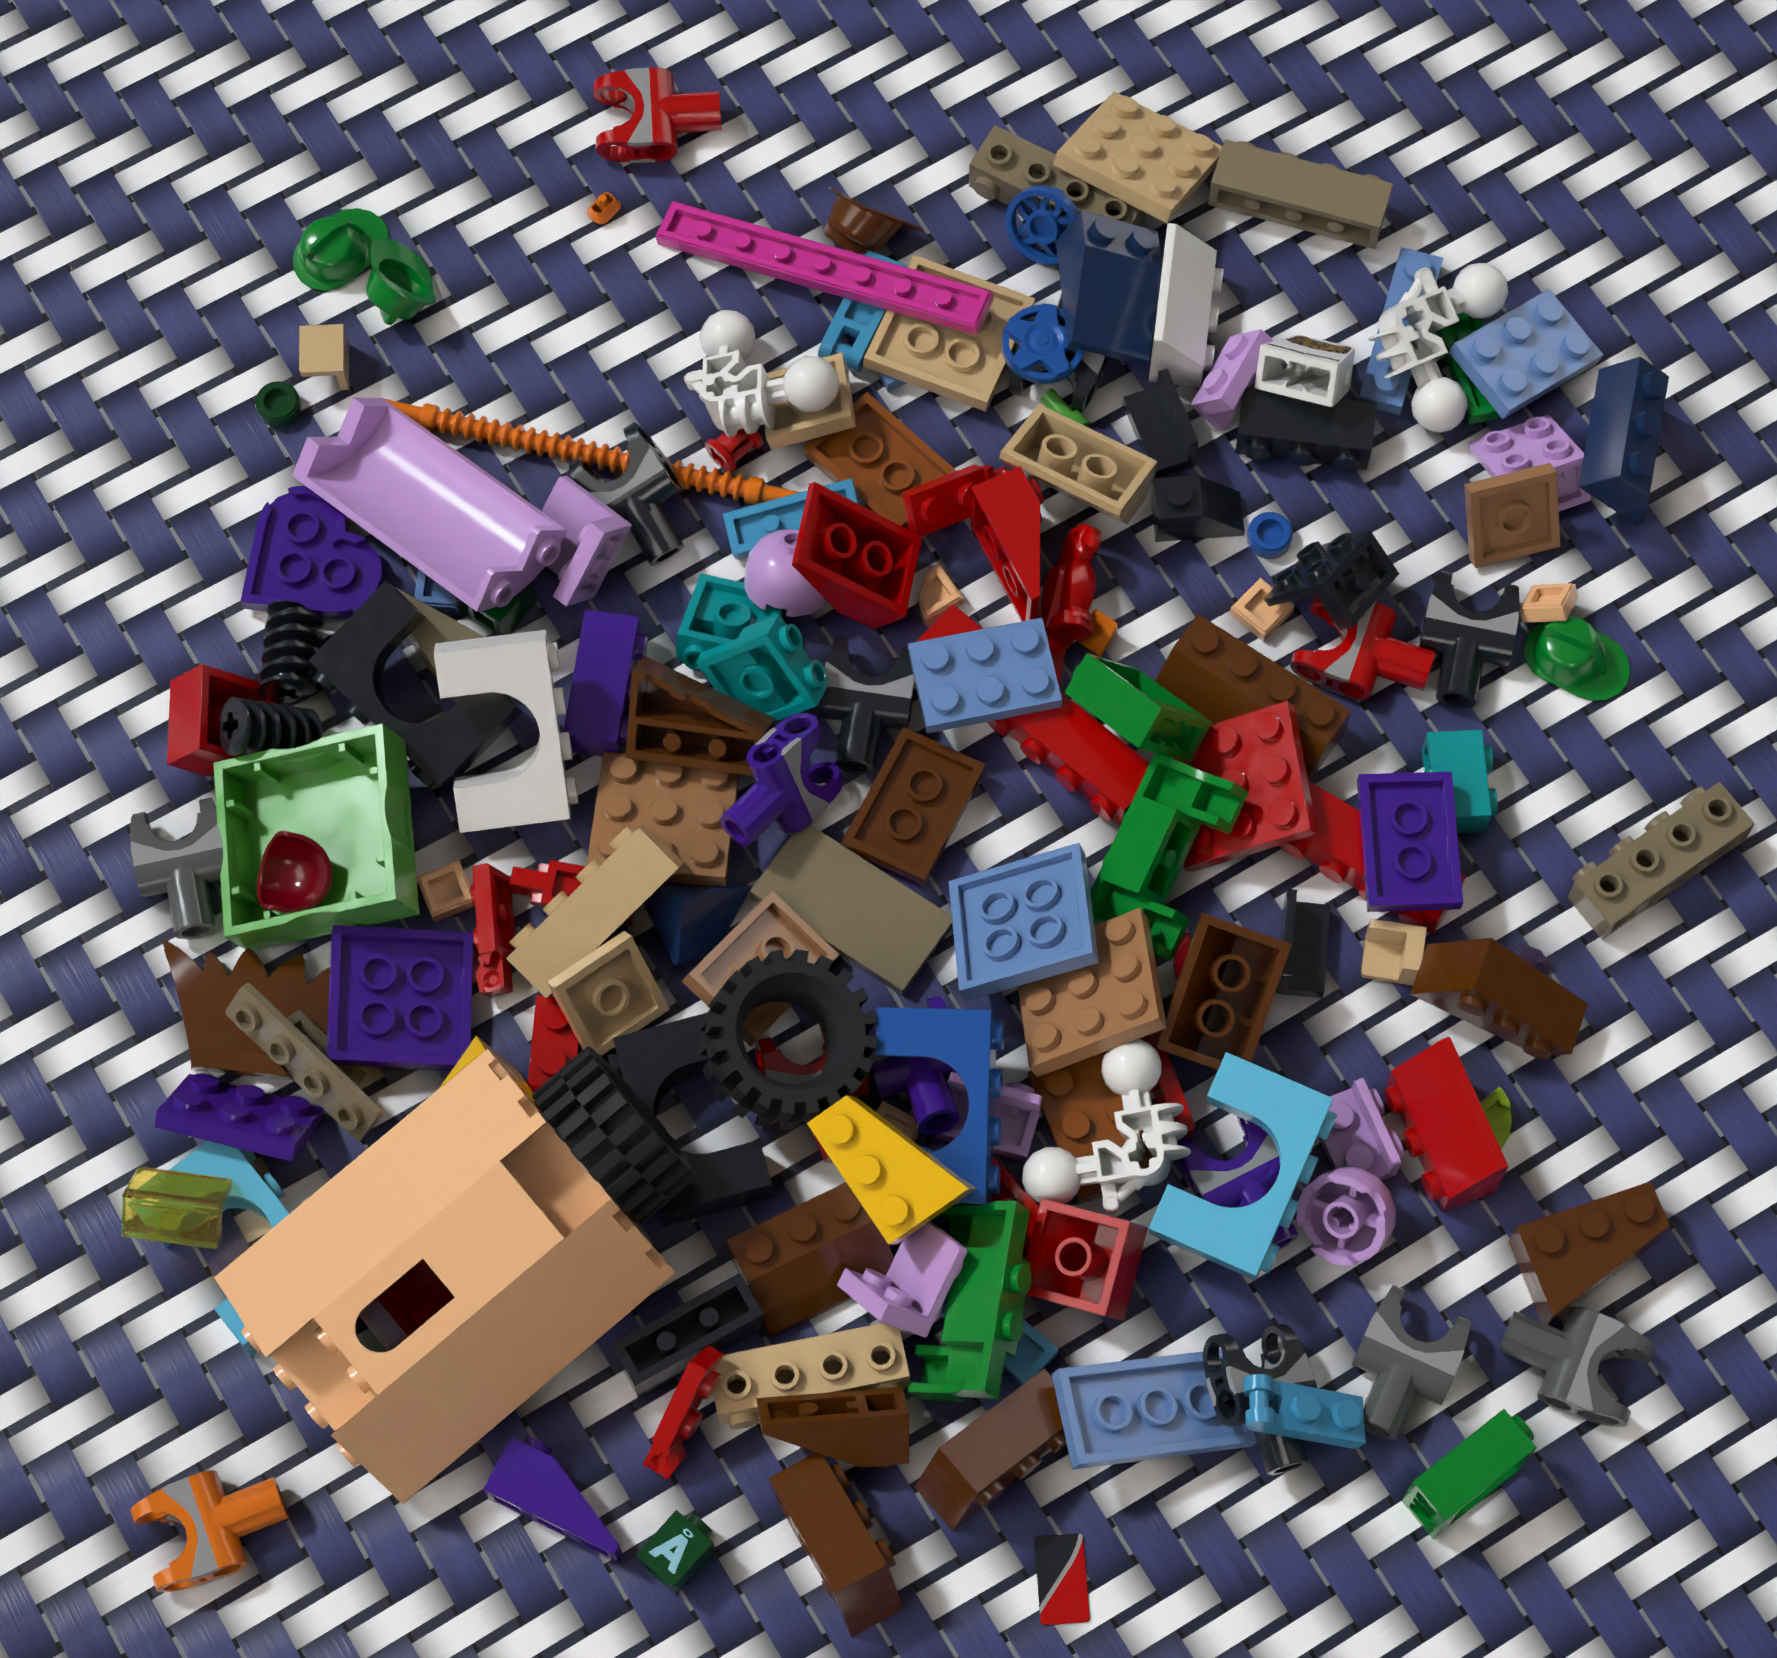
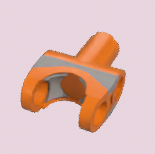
M215 1470L200 1472L168 1484L143 1498L130 1509L134 1524L144 1525L158 1520L160 1523L172 1521L181 1523L186 1529L187 1541L183 1552L177 1559L169 1563L170 1567L161 1570L153 1576L157 1592H174L205 1585L240 1571L248 1565L240 1537L289 1518L283 1495L275 1477L225 1496L218 1472Z

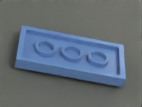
M1219 1349V1357H1220V1361H1221V1363H1222V1361H1223V1354H1222V1350ZM1203 1351L1059 1368L1051 1374L1072 1470L1252 1447L1257 1443L1254 1431L1248 1430L1246 1424L1228 1427L1223 1425L1218 1419L1207 1387L1203 1365Z

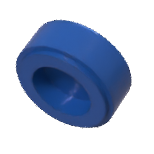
M1275 512L1261 513L1249 525L1247 533L1248 546L1254 554L1261 558L1275 559L1281 557L1290 548L1293 537L1292 526L1281 514Z

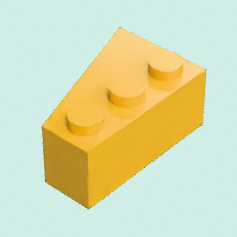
M844 1096L807 1123L889 1245L900 1243L976 1190L974 1186L947 1168L940 1160L926 1152L857 1097Z

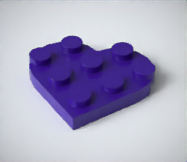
M306 486L288 488L289 493L277 497L270 505L267 502L257 520L240 600L243 609L267 612L268 605L272 602L287 600L303 604L311 612L322 616L323 619H348L384 582V568L376 550L367 544L364 537L348 532V522L342 512Z

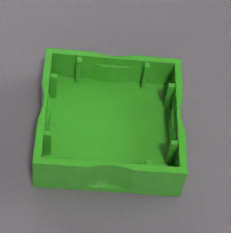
M383 723L322 737L310 744L297 748L270 749L213 763L217 825L223 845L220 879L225 938L245 950L249 948L255 951L331 934L332 925L365 927L419 915L406 741ZM279 831L293 832L313 839L325 850L332 866L330 889L325 898L311 909L294 913H281L264 909L259 904L257 880L260 864L268 843Z

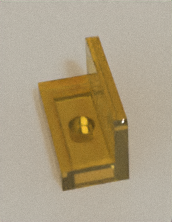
M137 1168L122 1194V1237L217 1249L222 1240L223 1205L232 1190V1180L229 1178L155 1168Z

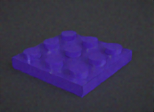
M332 925L326 1056L335 1065L452 1071L471 1041L473 932Z

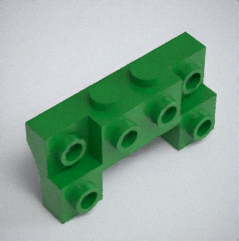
M1154 753L1091 888L1094 926L1141 908L1148 917L1154 955L1171 961L1190 919L1177 910L1164 906L1201 825L1230 835L1249 792L1235 782L1206 773L1171 757Z
M994 1201L983 1205H953L940 1214L950 1221L947 1234L967 1249V1254L963 1260L960 1274L954 1279L950 1287L941 1341L949 1346L916 1345L915 1355L924 1359L925 1365L922 1382H909L908 1392L919 1399L964 1402L965 1397L998 1399L1005 1356L1015 1357L1018 1340H1020L1023 1334L1024 1322L1022 1313L1025 1295L1030 1289L1032 1280L1031 1262L1022 1257L1030 1210L1019 1202Z

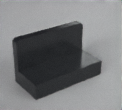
M1168 369L1158 371L1157 386L1123 397V407L1143 454L1158 461L1153 478H1160L1194 467L1196 465L1199 445L1197 436Z
M1287 889L1282 908L1280 940L1292 945L1276 989V994L1323 998L1331 905L1297 902V890Z

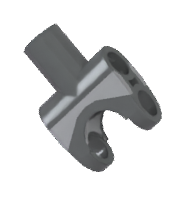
M212 797L199 800L200 813H197V823L194 830L187 837L178 841H165L158 838L151 831L146 812L132 814L131 853L142 898L167 893L174 935L178 939H199L216 931L208 884L221 881L223 845L217 825L216 806Z
M1395 1285L1391 1287L1372 1317L1351 1364L1376 1376L1363 1405L1365 1430L1375 1436L1392 1441L1398 1439L1416 1395L1442 1405L1463 1358L1471 1326V1319L1459 1314L1453 1328H1450L1446 1335L1437 1341L1423 1342L1414 1339L1402 1326L1400 1317L1402 1306L1399 1304L1405 1290Z
M1573 1306L1570 1308L1562 1331L1514 1311L1498 1351L1546 1371L1537 1394V1398L1546 1405L1579 1419L1611 1427H1625L1629 1421L1631 1411L1624 1405L1614 1401L1615 1397L1603 1388L1598 1376L1599 1364L1614 1358L1621 1360L1629 1358L1639 1362H1650L1655 1352V1346L1648 1338L1616 1319L1585 1307Z

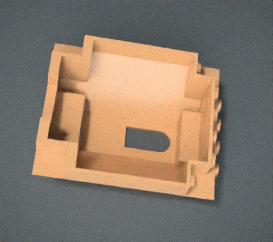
M488 1048L214 1277L244 1323L245 1327L241 1332L256 1351L262 1352L265 1357L272 1355L278 1364L273 1367L277 1377L290 1391L296 1387L301 1390L310 1401L304 1406L306 1411L322 1429L328 1425L331 1426L335 1431L331 1436L338 1442L336 1446L353 1467L361 1464L402 1504L413 1497L675 1274V1271L649 1242L631 1217L619 1206L615 1199L613 1200L605 1192L602 1185L593 1179L585 1166L570 1152V1148L558 1137L554 1131L555 1129L546 1121L542 1115L543 1112L536 1106L522 1087L514 1081ZM424 1259L455 1298L394 1349L387 1352L369 1350L359 1341L356 1333V1321L360 1312L418 1262Z

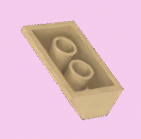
M1041 404L1037 405L1001 450L999 456L1008 467L1014 469L1021 466L1024 474L1029 478H1034L1064 493L1068 497L1076 499L1125 524L1129 523L1145 501L1158 462Z

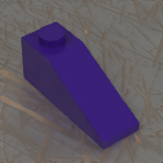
M528 1436L524 1442L510 1437L483 1488L487 1498L618 1563L623 1555L619 1544L556 1459L550 1456L552 1449L546 1444Z

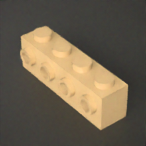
M645 823L636 831L629 825L608 844L614 852L602 864L594 858L575 877L581 885L570 896L562 890L542 909L548 917L536 929L528 923L509 942L515 950L506 959L545 998L552 993L547 984L549 980L596 950L683 864L676 854Z
M880 1323L723 1355L716 1370L722 1374V1377L713 1395L719 1424H729L730 1429H743L759 1423L756 1398L892 1387L908 1388L910 1374L901 1331L897 1327Z

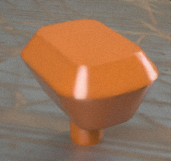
M604 192L588 207L587 215L595 223L605 224L620 210L621 203L612 194Z

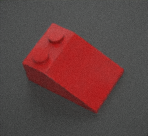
M1021 466L971 487L970 527L1022 622L1037 619L1039 614L1040 523H1042L1040 504L1044 503V499L1035 479L1028 480Z
M814 481L808 487L792 566L838 613L875 630L906 617L922 536Z

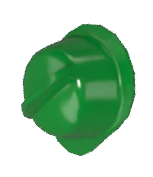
M359 208L344 209L330 217L317 219L305 229L300 242L295 248L292 258L294 272L299 280L311 289L320 291L338 289L371 266V243L377 238L389 239L388 228L379 216L371 211Z
M377 238L371 243L370 258L372 269L366 285V295L379 308L385 324L392 325L398 318L409 320L416 316L425 305H432L436 302L429 269L414 251L400 242L388 238Z
M1570 616L1566 621L1543 622L1535 626L1526 638L1524 656L1526 664L1533 674L1579 698L1589 701H1606L1619 695L1628 683L1630 666L1628 657L1621 646L1608 636L1596 631L1591 624L1583 619Z

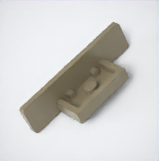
M246 983L240 987L227 1007L226 1015L275 1063L279 1064L289 1076H292L291 1078L354 1139L361 1141L366 1137L382 1115L381 1108L357 1086L366 1073L359 1066L335 1065L326 1056L327 1035L300 1009L286 1018L253 985Z

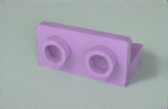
M1360 1078L1353 1082L1350 1089L1329 1096L1333 1098L1330 1111L1338 1115L1327 1141L1319 1138V1141L1332 1169L1344 1166L1362 1168L1382 1181L1397 1174L1401 1165L1400 1158L1404 1157V1151L1396 1132L1393 1130L1388 1132L1381 1115H1384L1385 1111L1375 1088L1368 1089L1364 1078Z

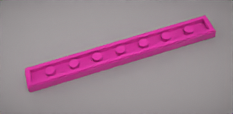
M672 201L655 236L658 245L978 336L994 300L992 291Z

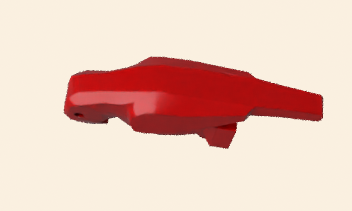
M1088 524L1076 526L1067 533L1061 556L1057 564L1046 575L1043 586L1041 618L1043 619L1059 688L1066 649L1071 647L1074 640L1081 641L1094 632V621L1091 620L1092 617L1089 609L1095 593L1096 579L1090 561L1096 550L1098 551L1101 531Z

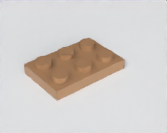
M772 890L682 982L709 1006L713 998L736 970L740 971L748 961L757 956L763 961L771 951L783 950L784 958H789L798 949L809 951L807 962L814 964L821 955L834 961L840 954ZM770 1002L751 1010L744 1023L743 1040L751 1047L792 1004Z

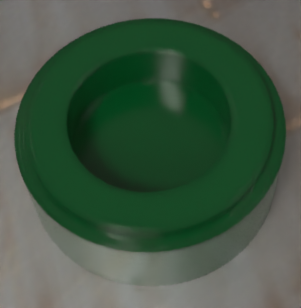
M276 381L268 383L256 395L255 406L258 415L268 426L275 428L289 426L297 420L301 413V401L298 392L292 385L286 382Z

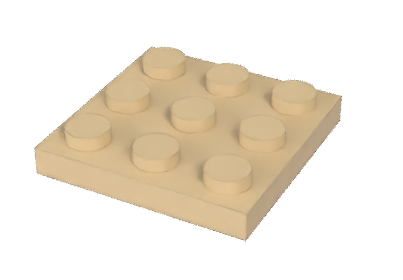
M1114 91L1057 151L1053 165L1168 223L1215 170L1223 146L1213 142L1205 135L1197 134L1177 124L1168 116L1160 115L1138 104L1131 97L1123 96Z
M913 255L907 268L992 291L994 300L980 332L976 336L887 310L864 356L863 367L986 412L1007 368L1001 347L1004 328L1009 319L1017 312L1034 306L1035 298ZM1009 338V346L1013 354L1016 342Z

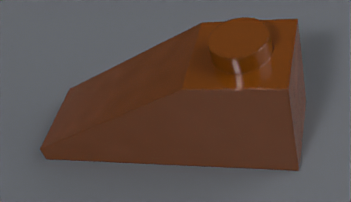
M903 1387L756 1398L761 1432L764 1435L858 1467L887 1468L897 1464H909V1410Z

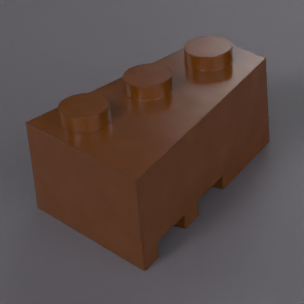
M644 656L632 669L625 758L754 776L746 759L747 753L755 743L774 727L775 718Z
M1492 938L1427 944L1410 995L1523 1048L1526 1054L1539 1059H1549L1551 1055L1572 1054L1588 1006L1587 1002Z
M1650 1181L1519 1225L1515 1228L1508 1242L1542 1323L1550 1326L1571 1307L1575 1306L1578 1302L1580 1303L1592 1291L1657 1243L1670 1224Z
M1043 1369L940 1446L915 1488L952 1531L982 1506L986 1507L996 1500L1006 1490V1486L1016 1477L1021 1480L1030 1474L1041 1463L1040 1457L1049 1449L1056 1453L1067 1445L1051 1375Z
M815 1452L768 1478L779 1506L806 1555H809L823 1580L821 1583L829 1596L832 1595L839 1607L844 1625L851 1637L903 1609L889 1569L896 1565L893 1555L883 1538L875 1542L872 1539L868 1529L873 1527V1523L862 1502L858 1500L851 1503L845 1492L851 1489V1486L837 1462L829 1466L825 1457Z

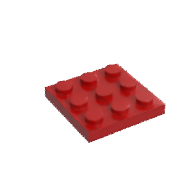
M1289 701L1212 724L1190 762L1173 758L1206 773L1235 782L1249 792L1230 835L1201 825L1183 863L1184 868L1188 871L1195 872L1317 834L1295 706Z

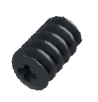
M287 600L274 601L267 608L269 617L265 623L267 633L263 639L265 649L261 656L263 666L259 674L261 682L258 692L266 700L288 703L296 701L302 696L311 695L317 689V684L311 679L314 678V674L318 669L309 660L319 650L315 646L321 643L322 635L316 630L322 628L324 620L322 616L311 612L303 604Z
M230 697L225 702L220 714V742L222 749L228 755L237 756L240 754L244 756L270 749L297 748L310 744L322 737L320 718L313 709Z

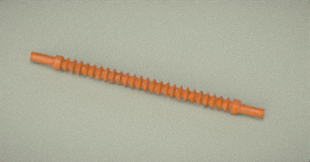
M385 399L430 432L439 429L440 433L445 435L448 431H451L454 438L464 434L465 440H470L474 436L478 443H482L484 439H487L490 446L500 442V446L503 449L508 445H512L514 451H518L520 447H523L527 454H530L532 450H536L539 457H542L544 453H549L550 459L553 460L558 455L561 456L563 462H567L569 458L575 460L581 456L590 467L593 464H597L598 469L602 471L607 466L610 467L612 473H615L618 469L625 473L629 465V451L627 450L626 453H622L619 446L615 447L614 450H610L609 445L605 443L600 448L597 447L595 441L586 445L583 438H580L577 442H574L570 435L565 439H561L558 432L553 437H550L547 430L537 434L534 427L525 431L522 424L512 428V424L506 422L504 426H501L498 419H494L492 423H489L485 416H482L480 420H476L473 413L469 414L468 417H464L462 411H458L453 415L449 408L441 412L440 407L426 403L423 407ZM677 460L675 464L670 463L684 488L688 490L691 486H695L698 493L703 488L708 489L709 495L719 491L722 498L731 494L735 501L743 497L744 501L751 505L799 493L798 491L766 485L764 479L754 476L744 480L742 474H739L737 478H733L730 471L720 475L717 468H714L712 472H708L707 467L704 465L698 470L695 469L693 463H689L687 467L683 466L681 460Z

